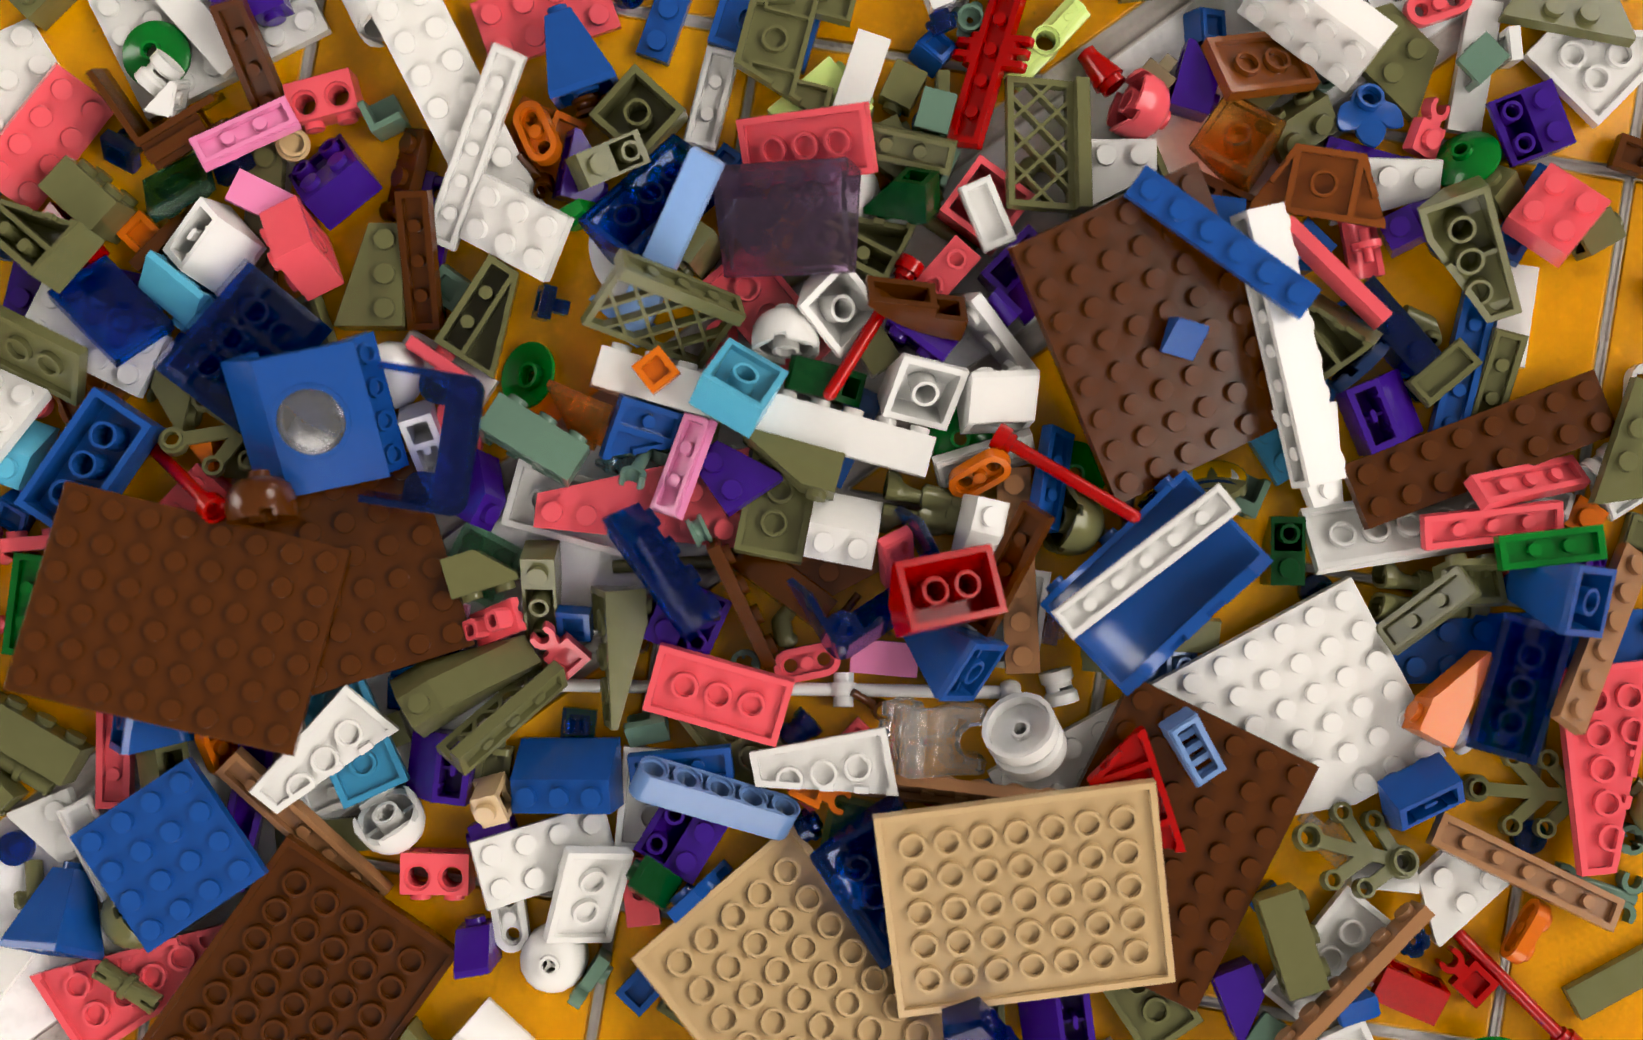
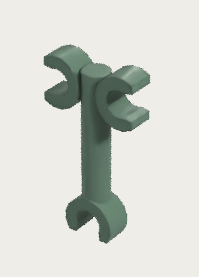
M671 448L664 450L651 449L647 453L637 455L632 453L623 454L628 457H635L631 466L621 468L618 480L619 485H624L626 481H633L637 483V489L642 490L647 476L644 470L649 460L651 459L659 465H665Z
M1562 861L1555 862V866L1564 869L1566 872L1626 900L1623 907L1624 914L1622 920L1633 924L1637 916L1634 908L1638 899L1637 894L1643 892V877L1636 875L1634 883L1629 886L1628 879L1630 873L1619 870L1615 877L1617 886L1587 876H1579L1576 874L1575 868L1570 864Z

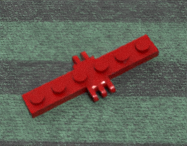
M988 0L979 32L973 31L970 37H957L955 45L960 49H954L951 57L956 61L962 62V65L968 69L947 138L958 140V148L982 150L1005 72L1018 74L1026 72L1027 64L1022 61H1029L1031 52L1027 49L1033 48L1035 40L1030 36L1016 34L1027 0Z

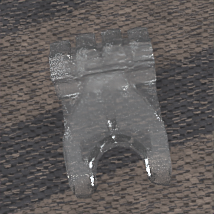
M899 697L884 701L882 704V715L887 718L880 719L878 727L886 726L895 774L910 779H921L950 775H980L985 773L987 761L982 754L977 751L964 750L960 745V740L963 733L970 727L982 726V721L989 707L977 702L951 701L933 708H924V704L921 701L914 700V698Z

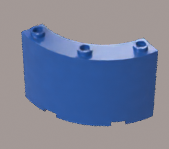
M1185 470L1174 479L1168 474L1154 487L1158 494L1139 511L1141 519L1137 523L1128 521L1119 531L1112 527L1099 540L1103 545L1066 579L1060 575L1045 589L1049 595L1040 605L1058 624L1059 622L1051 614L1053 610L1206 493ZM1231 518L1080 634L1074 641L1118 688L1128 696L1170 658L1182 643L1190 639L1220 608L1228 604L1252 583L1273 560Z

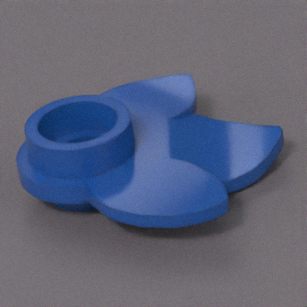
M1367 83L1357 87L1351 94L1350 101L1340 106L1336 116V125L1340 132L1355 130L1357 139L1363 145L1376 148L1383 141L1386 128H1402L1404 120L1399 107L1385 100L1383 90L1376 84Z

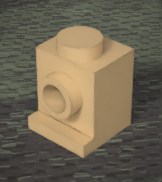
M505 771L473 779L472 784L475 790L470 798V809L475 820L482 825L483 829L508 823L512 815L511 788Z

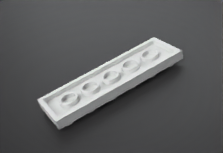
M1469 491L1364 530L1353 500L1317 508H1300L1298 517H1306V544L1316 575L1494 548V544L1429 551L1421 549L1419 514L1479 508Z

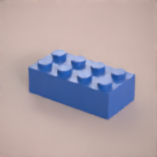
M93 387L14 501V504L51 528L65 481L122 494L157 444L160 433L166 428L111 391Z

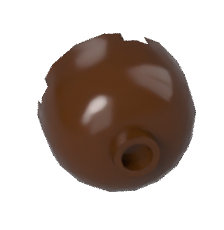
M270 470L248 471V478L235 482L229 488L225 497L224 510L227 525L241 526L246 524L253 526V523L265 522V525H274L295 521L299 517V504L294 489L283 478L270 476Z

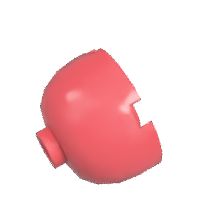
M1143 68L1136 69L1125 80V83L1129 84L1125 92L1122 94L1117 91L1106 120L1107 125L1112 127L1108 129L1109 131L1126 139H1146L1155 134L1159 129H1164L1171 118V111H1169L1171 105L1170 92L1166 84L1151 72Z

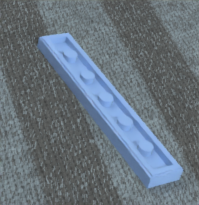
M697 146L690 148L642 257L674 270L678 269L726 163ZM629 285L626 293L634 291L632 285ZM658 295L642 298L645 308L661 304L664 300L663 297ZM638 300L621 304L619 307L621 315L640 310ZM656 315L648 317L651 326ZM644 319L624 324L627 330L633 332L647 328ZM630 343L631 345L635 346L636 348H639V347H640V346H637V345H635V344Z

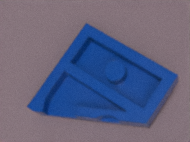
M620 393L599 452L600 458L610 460L613 459L612 456L628 453L637 455L647 453L651 449H670L684 412Z
M723 859L695 886L687 883L670 899L673 907L667 914L677 923L716 887L733 868Z

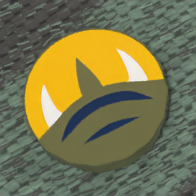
M1211 460L1187 472L1206 492L1220 483L1235 502L1236 497L1241 495L1243 498L1247 493L1248 476L1243 468L1234 463Z

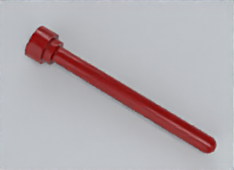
M901 253L894 264L896 268L893 272L895 275L894 279L918 280L925 266L915 257L907 253ZM875 310L823 391V396L826 400L832 401L837 397L886 317L880 315Z
M1001 423L992 437L988 447L1004 450L1007 453H1014L1131 523H1137L1141 519V513L1137 509L1017 440L1019 436L1014 434V429L1006 424Z
M157 443L150 452V455L196 501V512L207 523L222 521L226 517L224 510L225 499L217 492H207L171 456L165 454Z
M1460 929L1453 936L1454 940L1499 982L1500 986L1550 1035V1040H1583L1573 1029H1567L1565 1026L1560 1027L1463 929Z

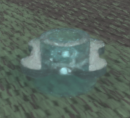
M625 455L612 456L613 459L610 460L601 458L595 460V465L610 475H619L622 467L631 466L633 463Z

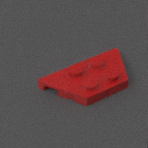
M1143 725L1138 726L1086 777L1088 785L1093 786L1153 778L1156 781L1162 848L1173 849L1176 853L1186 852L1146 729Z

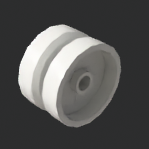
M1021 692L1003 697L988 709L982 721L981 735L985 745L993 756L999 770L1009 779L1019 782L1039 781L1050 776L1059 768L1067 754L1066 735L1050 703L1040 695Z

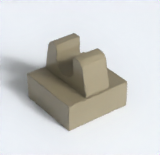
M1169 53L1166 54L1160 63H1157L1150 57L1142 67L1162 80L1168 89L1177 80L1170 72L1178 61Z

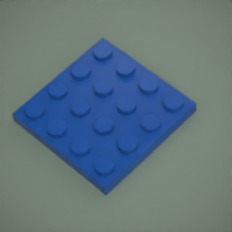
M192 756L186 758L69 837L147 953L270 872Z

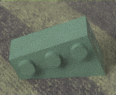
M499 392L477 425L482 442L489 446L492 443L497 444L507 450V456L515 460L520 458L532 465V468L539 473L569 487L590 454V446L586 444L588 440L572 429L567 433L557 427L558 422L550 415L542 411L537 415L527 409V402L512 393L507 397Z

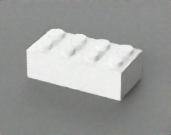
M1244 0L1237 10L1238 14L1261 31H1265L1273 40L1297 58L1312 66L1316 72L1345 93L1366 70L1398 27V25L1364 0Z

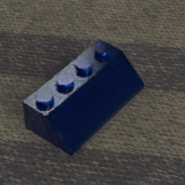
M674 133L649 155L651 162L633 169L578 219L581 227L613 265H615L613 258L620 248L642 256L689 150L693 147ZM724 169L703 215L728 193Z
M636 503L602 519L606 534L686 645L721 620V615L718 611L722 609L719 601L711 591L707 594L703 592L698 585L702 580L700 575L690 563L686 566L677 556L681 553L679 546L670 535L664 538L657 527L661 525V522L650 507L644 510L640 503Z
M1504 612L1465 746L1537 765L1550 720L1549 716L1555 703L1574 636L1558 634L1540 621Z

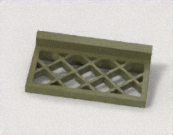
M1007 75L1004 79L1006 209L1068 214V219L1091 210L1093 207L1090 77L1077 76L1074 81ZM1014 87L1025 88L1034 98L1023 106L1014 96ZM1049 90L1063 91V104L1058 109L1044 96ZM1037 101L1050 114L1042 123L1028 111ZM1020 116L1035 129L1026 138L1014 128V121ZM1053 119L1064 128V136L1059 141L1044 128ZM1037 133L1051 146L1042 156L1028 143ZM1021 148L1035 161L1026 171L1015 161V153ZM1053 151H1056L1065 161V168L1059 174L1045 160ZM1038 165L1052 179L1043 188L1028 175ZM1021 180L1036 194L1030 200L1015 199V186ZM1054 183L1065 193V203L1054 202L1046 194V191Z
M620 248L613 258L614 268L582 315L581 323L586 327L651 351L659 345L668 357L696 364L699 369H702L733 325L740 327L746 319V314L739 295ZM619 280L632 285L634 291L614 296L612 290ZM652 295L663 297L664 303L647 308L644 307L642 298ZM638 300L640 310L623 315L620 314L618 305ZM685 306L693 309V315L674 319L672 310ZM611 307L614 308L617 316L606 320L595 318L598 311ZM668 312L671 321L651 327L648 317ZM713 318L722 320L718 327L704 331L701 323ZM644 319L647 326L645 329L633 332L627 330L624 324ZM698 323L699 333L680 337L679 328ZM674 330L677 338L662 343L655 339V335ZM704 342L705 346L698 356L686 352L684 349L685 346Z

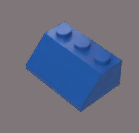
M620 737L521 738L510 778L512 814H611L624 805Z

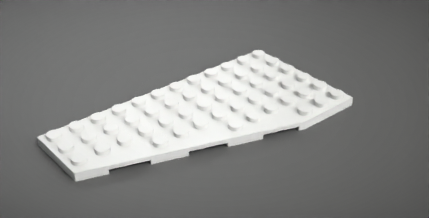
M1350 576L1334 582L1191 661L1184 663L1180 668L1173 669L1169 673L1149 682L1153 686L1319 766L1295 815L1328 810L1337 802L1356 805L1378 793L1377 781L1383 779L1387 774L1398 772L1414 764L1417 760L1427 758L1438 752L1443 758L1446 756L1441 746H1436L1401 728L1405 720V710L1414 700L1415 696L1393 654L1377 633L1375 628L1377 624ZM1118 700L1063 729L1067 738V754L1061 766L1050 776L1035 782H1019L1009 779L996 765L987 770L994 784L1007 785L1016 783L1025 788L1039 790L1042 788H1054L1057 790L1075 788Z

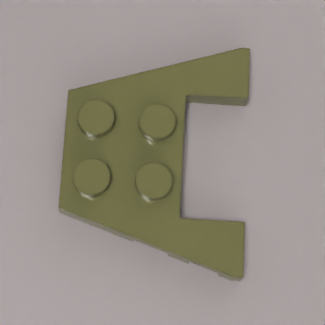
M750 0L733 67L803 110L830 106L834 88L800 80L799 78L814 20L817 19L850 28L857 0Z

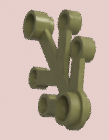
M198 390L191 397L194 408L201 413H208L225 425L183 431L178 427H168L160 433L158 443L165 454L178 457L187 452L189 445L226 440L215 455L206 457L202 462V470L208 477L219 478L224 474L226 464L244 441L236 415L217 403L209 391ZM228 390V391H227V398L229 399L230 403L232 404V400H231V397H230V394H229V390ZM206 396L209 398L207 405H197L200 397ZM280 406L278 418L285 419V424L280 427V431L286 439L296 416L290 409ZM170 435H177L179 437L177 443L173 445L167 444L166 441ZM244 450L238 455V464L242 470L248 472L252 468L243 464V460L248 456L247 451ZM211 462L220 463L219 469L215 472H209L208 465Z
M1514 746L1503 748L1500 753V759L1504 765L1511 767L1526 785L1488 782L1484 776L1478 774H1467L1461 778L1463 780L1465 799L1468 801L1481 802L1488 796L1525 799L1509 815H1503L1499 818L1497 826L1504 835L1516 836L1520 834L1523 828L1522 823L1546 801H1559V803L1545 817L1536 818L1532 822L1531 829L1535 836L1545 839L1552 838L1557 832V825L1569 815L1565 772L1560 766L1559 756L1554 750H1538L1534 755V763L1538 768L1546 769L1560 788L1548 787L1525 762L1523 750ZM1512 750L1517 755V759L1513 763L1508 759V754ZM1545 753L1549 754L1551 759L1548 765H1544L1542 761ZM1479 782L1482 790L1476 795L1473 791V785ZM1509 819H1512L1514 822L1512 831L1506 829V822ZM1543 822L1548 824V831L1545 834H1542L1540 831V825Z
M1337 802L1328 809V815L1333 822L1341 823L1352 842L1323 835L1320 827L1313 823L1300 824L1292 832V842L1302 852L1322 849L1351 857L1338 868L1325 870L1320 874V885L1326 891L1341 889L1344 881L1371 862L1381 864L1383 866L1369 878H1357L1351 884V891L1356 898L1368 899L1375 895L1376 889L1394 877L1399 880L1409 879L1414 876L1419 868V858L1416 852L1406 845H1398L1384 824L1382 813L1378 810L1363 812L1360 816V825L1364 830L1375 833L1384 850L1373 847L1354 818L1351 806L1346 802ZM1340 805L1344 806L1341 807L1344 811L1343 818H1340L1337 814V808ZM1370 815L1375 818L1374 826L1369 823ZM1302 832H1304L1308 837V841L1306 844L1302 842ZM1398 856L1402 859L1403 862L1401 868L1398 866L1397 863ZM1330 874L1335 878L1334 886H1331L1328 882ZM1362 882L1367 886L1366 894H1363L1360 890Z

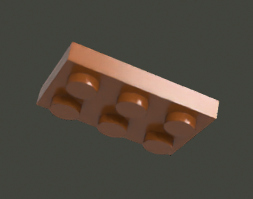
M1265 31L1207 37L1201 45L1225 101L1314 91L1320 83L1312 66L1297 58L1273 40Z

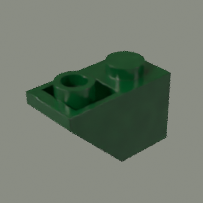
M907 166L863 207L864 214L875 215L877 218L885 220H905L913 225L927 224L940 209L939 171Z
M791 355L788 367L789 374L786 377L784 388L809 397L826 400L823 396V391L839 365ZM853 370L837 397L829 402L831 404L859 408L867 375Z
M1269 516L1261 549L1273 562L1260 574V584L1305 586L1306 517Z
M647 854L642 861L636 858L625 876L629 881L627 886L631 892L664 912L670 904V899L675 896L683 882L682 878Z

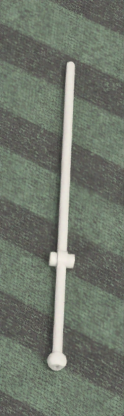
M835 672L833 682L831 683L796 682L791 696L833 697V707H853L854 698L850 696V693L854 688L868 697L935 698L928 684L854 683V673ZM600 679L567 680L568 686L561 691L601 693ZM1007 679L1002 681L1000 686L983 685L975 699H1001L1012 693H1021V684L1016 680ZM632 680L629 693H647L650 680Z

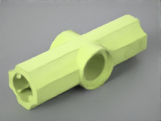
M1064 0L1050 17L1033 31L1031 37L1035 40L1032 49H1027L1031 52L1029 61H1022L1027 64L1026 72L1024 74L1005 72L1003 79L1007 75L1034 78L1048 62L1055 58L1063 45L1090 18L1091 14L1086 9V6L1079 0ZM1042 37L1048 38L1052 42L1053 48L1047 51L1041 50L1036 45V40ZM1014 87V89L1018 92H1021L1023 89L1020 87Z

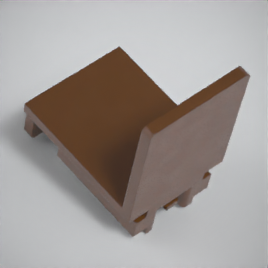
M107 68L90 69L86 72V75L135 145L142 148L143 154L151 165L154 164L157 170L168 167L194 151L188 140L189 138L248 112V110H244L229 119L222 118L213 123L205 111L226 99L223 93H213L150 130Z

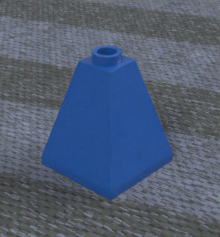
M563 3L547 9L548 15L544 16L547 83L551 101L558 110L572 106L571 101L580 96L599 92L600 96L607 94L619 79L613 67L572 8H567V5Z
M1573 563L1509 570V573L1504 576L1507 599L1558 634L1602 638L1617 575L1616 569Z
M961 625L903 637L934 697L939 701H974L1009 647L1004 641L993 637H985L981 633Z
M113 715L109 748L120 755H131L194 740V734Z
M64 861L62 868H51L0 939L1 947L48 956L103 960L105 953L96 891L81 863Z

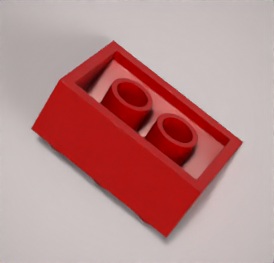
M991 543L892 563L888 606L896 638L988 619L1008 612Z

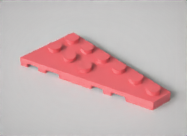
M749 447L737 449V451L749 457ZM663 465L644 470L647 476L642 490H638L637 483L633 481H626L624 485H619L618 475L539 492L536 497L533 527L695 544L685 520L694 521L697 517L696 515L701 514L712 539L718 536L722 546L728 543L730 548H734L741 510L728 518L700 476L696 482L683 520L650 510L651 501L665 466Z
M1643 659L1612 663L1586 734L1574 735L1559 724L1576 874L1582 877L1614 874L1618 870L1625 836L1623 824L1626 810L1631 807L1633 796L1629 795L1633 777L1637 778L1643 749ZM1568 667L1553 669L1556 698Z
M224 923L173 936L149 953L142 948L124 949L104 955L103 960L107 958L111 963L130 975L132 973L140 976L139 981L164 995L163 1000L158 1001L160 1004L151 1015L127 999H118L116 992L91 978L93 972L97 973L95 969L101 963L100 960L86 959L41 971L29 977L70 1040H120L161 1013Z

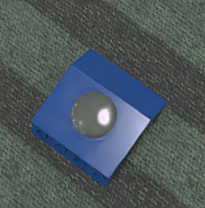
M374 331L362 332L321 346L259 357L258 352H248L220 362L252 470H270V476L281 477L289 482L296 496L391 477V472L409 465Z

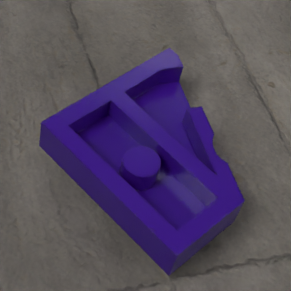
M720 441L710 445L699 474L728 518L783 482V477L779 472Z

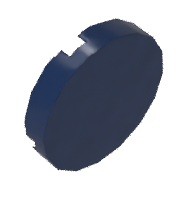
M1380 338L1373 347L1336 372L1331 377L1332 380L1329 382V386L1337 394L1343 392L1370 371L1384 357L1390 346Z

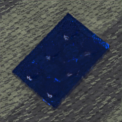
M107 255L79 271L60 294L52 289L47 291L49 299L116 368L175 330L173 322Z

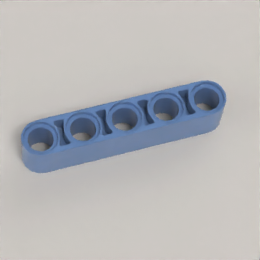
M645 756L640 760L628 787L632 797L640 802L772 840H784L788 836L801 810L798 802L786 794L762 787H755V785L656 756Z

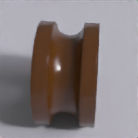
M599 92L589 93L571 101L572 107L577 108L576 119L589 117L588 114L599 103L598 100L601 98Z

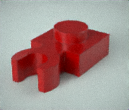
M1448 945L1446 948L1453 954L1452 962L1445 964L1438 958L1434 962L1444 972L1454 974L1447 982L1477 1009L1500 983L1476 960L1470 957L1465 962L1461 951Z

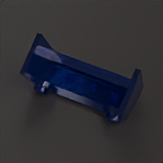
M390 360L378 361L377 368L420 375L419 391L423 398L431 403L445 405L435 473L428 471L412 473L405 480L402 495L367 490L359 494L358 502L445 516H455L461 513L469 503L485 400V388L482 382L474 376Z
M902 506L897 507L895 511L903 526L907 525L913 532L914 547L919 557L940 553L924 520ZM793 577L787 580L824 648L836 659L844 660L852 657L894 628L888 606L890 587L853 612L846 610L838 611L826 619L814 595Z

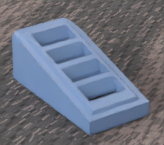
M1182 707L1178 712L1159 722L1158 726L1197 788L1226 770L1221 757L1195 711L1188 707ZM1195 734L1197 736L1188 743L1182 744L1183 741ZM1201 747L1204 748L1202 751H1200L1193 757H1189V755L1194 751L1198 750ZM1208 758L1211 759L1210 763L1198 771L1195 767Z

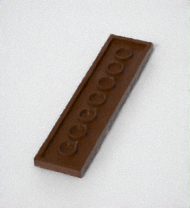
M1593 369L1408 439L1372 455L1345 464L1347 478H1344L1362 526L1364 530L1467 492L1468 490L1463 483L1470 475L1523 464L1535 466L1611 436L1615 420Z

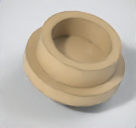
M300 129L276 140L275 148L279 156L284 160L299 162L308 156L311 143L307 134Z

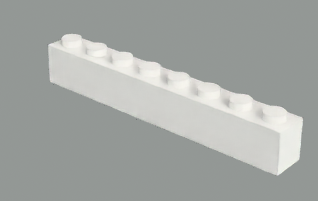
M1284 202L1248 209L1230 216V222L1233 227L1300 274L1298 265L1299 255L1293 244L1290 230L1291 220L1286 212ZM1245 284L1291 488H1310L1347 478L1345 457L1339 446L1337 437L1338 426L1332 415L1329 402L1330 391L1324 380L1321 366L1322 356L1317 349L1314 336V321L1309 314V309L1300 320H1296Z

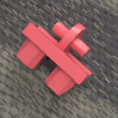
M1338 222L1346 267L1359 280L1385 275L1380 248L1382 240L1378 237L1377 228Z
M518 597L508 598L470 614V619L462 622L466 640H476L479 647L527 630L526 624L523 621L524 615L522 611H518Z

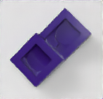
M999 286L986 299L1007 328L1023 312Z

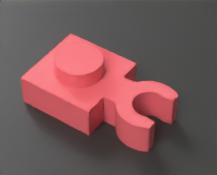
M1437 97L1425 98L1421 106L1422 117H1413L1402 149L1416 158L1436 159L1446 131L1440 125L1449 116L1450 106L1438 105L1436 108L1439 100Z
M545 620L542 626V630L548 634L547 637L541 638L535 632L530 634V643L537 649L546 650L543 653V660L547 664L554 660L564 667L567 680L592 658V653L570 633L566 632L560 638L556 634L555 626L549 621Z

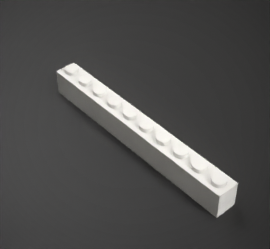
M612 342L611 347L601 346L591 382L594 388L615 394L622 393L674 410L720 422L688 403L703 373L697 371L698 365L679 360L678 365L675 366L681 375L653 395L631 367L644 356L631 353V346L618 342ZM784 388L779 389L756 428L761 431L845 453L846 458L922 479L926 477L936 437L929 435L930 429L912 424L909 430L897 427V420L877 415V419L872 420L863 417L864 411L844 406L843 411L830 408L831 402L811 397L810 402L797 399V392Z

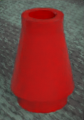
M1093 45L1082 51L1077 58L1087 76L1090 77V82L1097 94L1101 93L1104 97H1108L1124 84L1126 79L1122 75L1123 70L1098 52Z

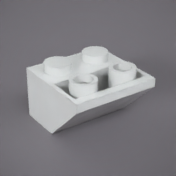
M200 196L162 250L181 272L221 298L229 300L267 247L230 205Z
M1014 366L1007 370L994 371L991 367H982L971 372L957 403L960 435L995 433L1001 423L1014 429V432L1029 428L1036 417L1040 381L1039 369Z

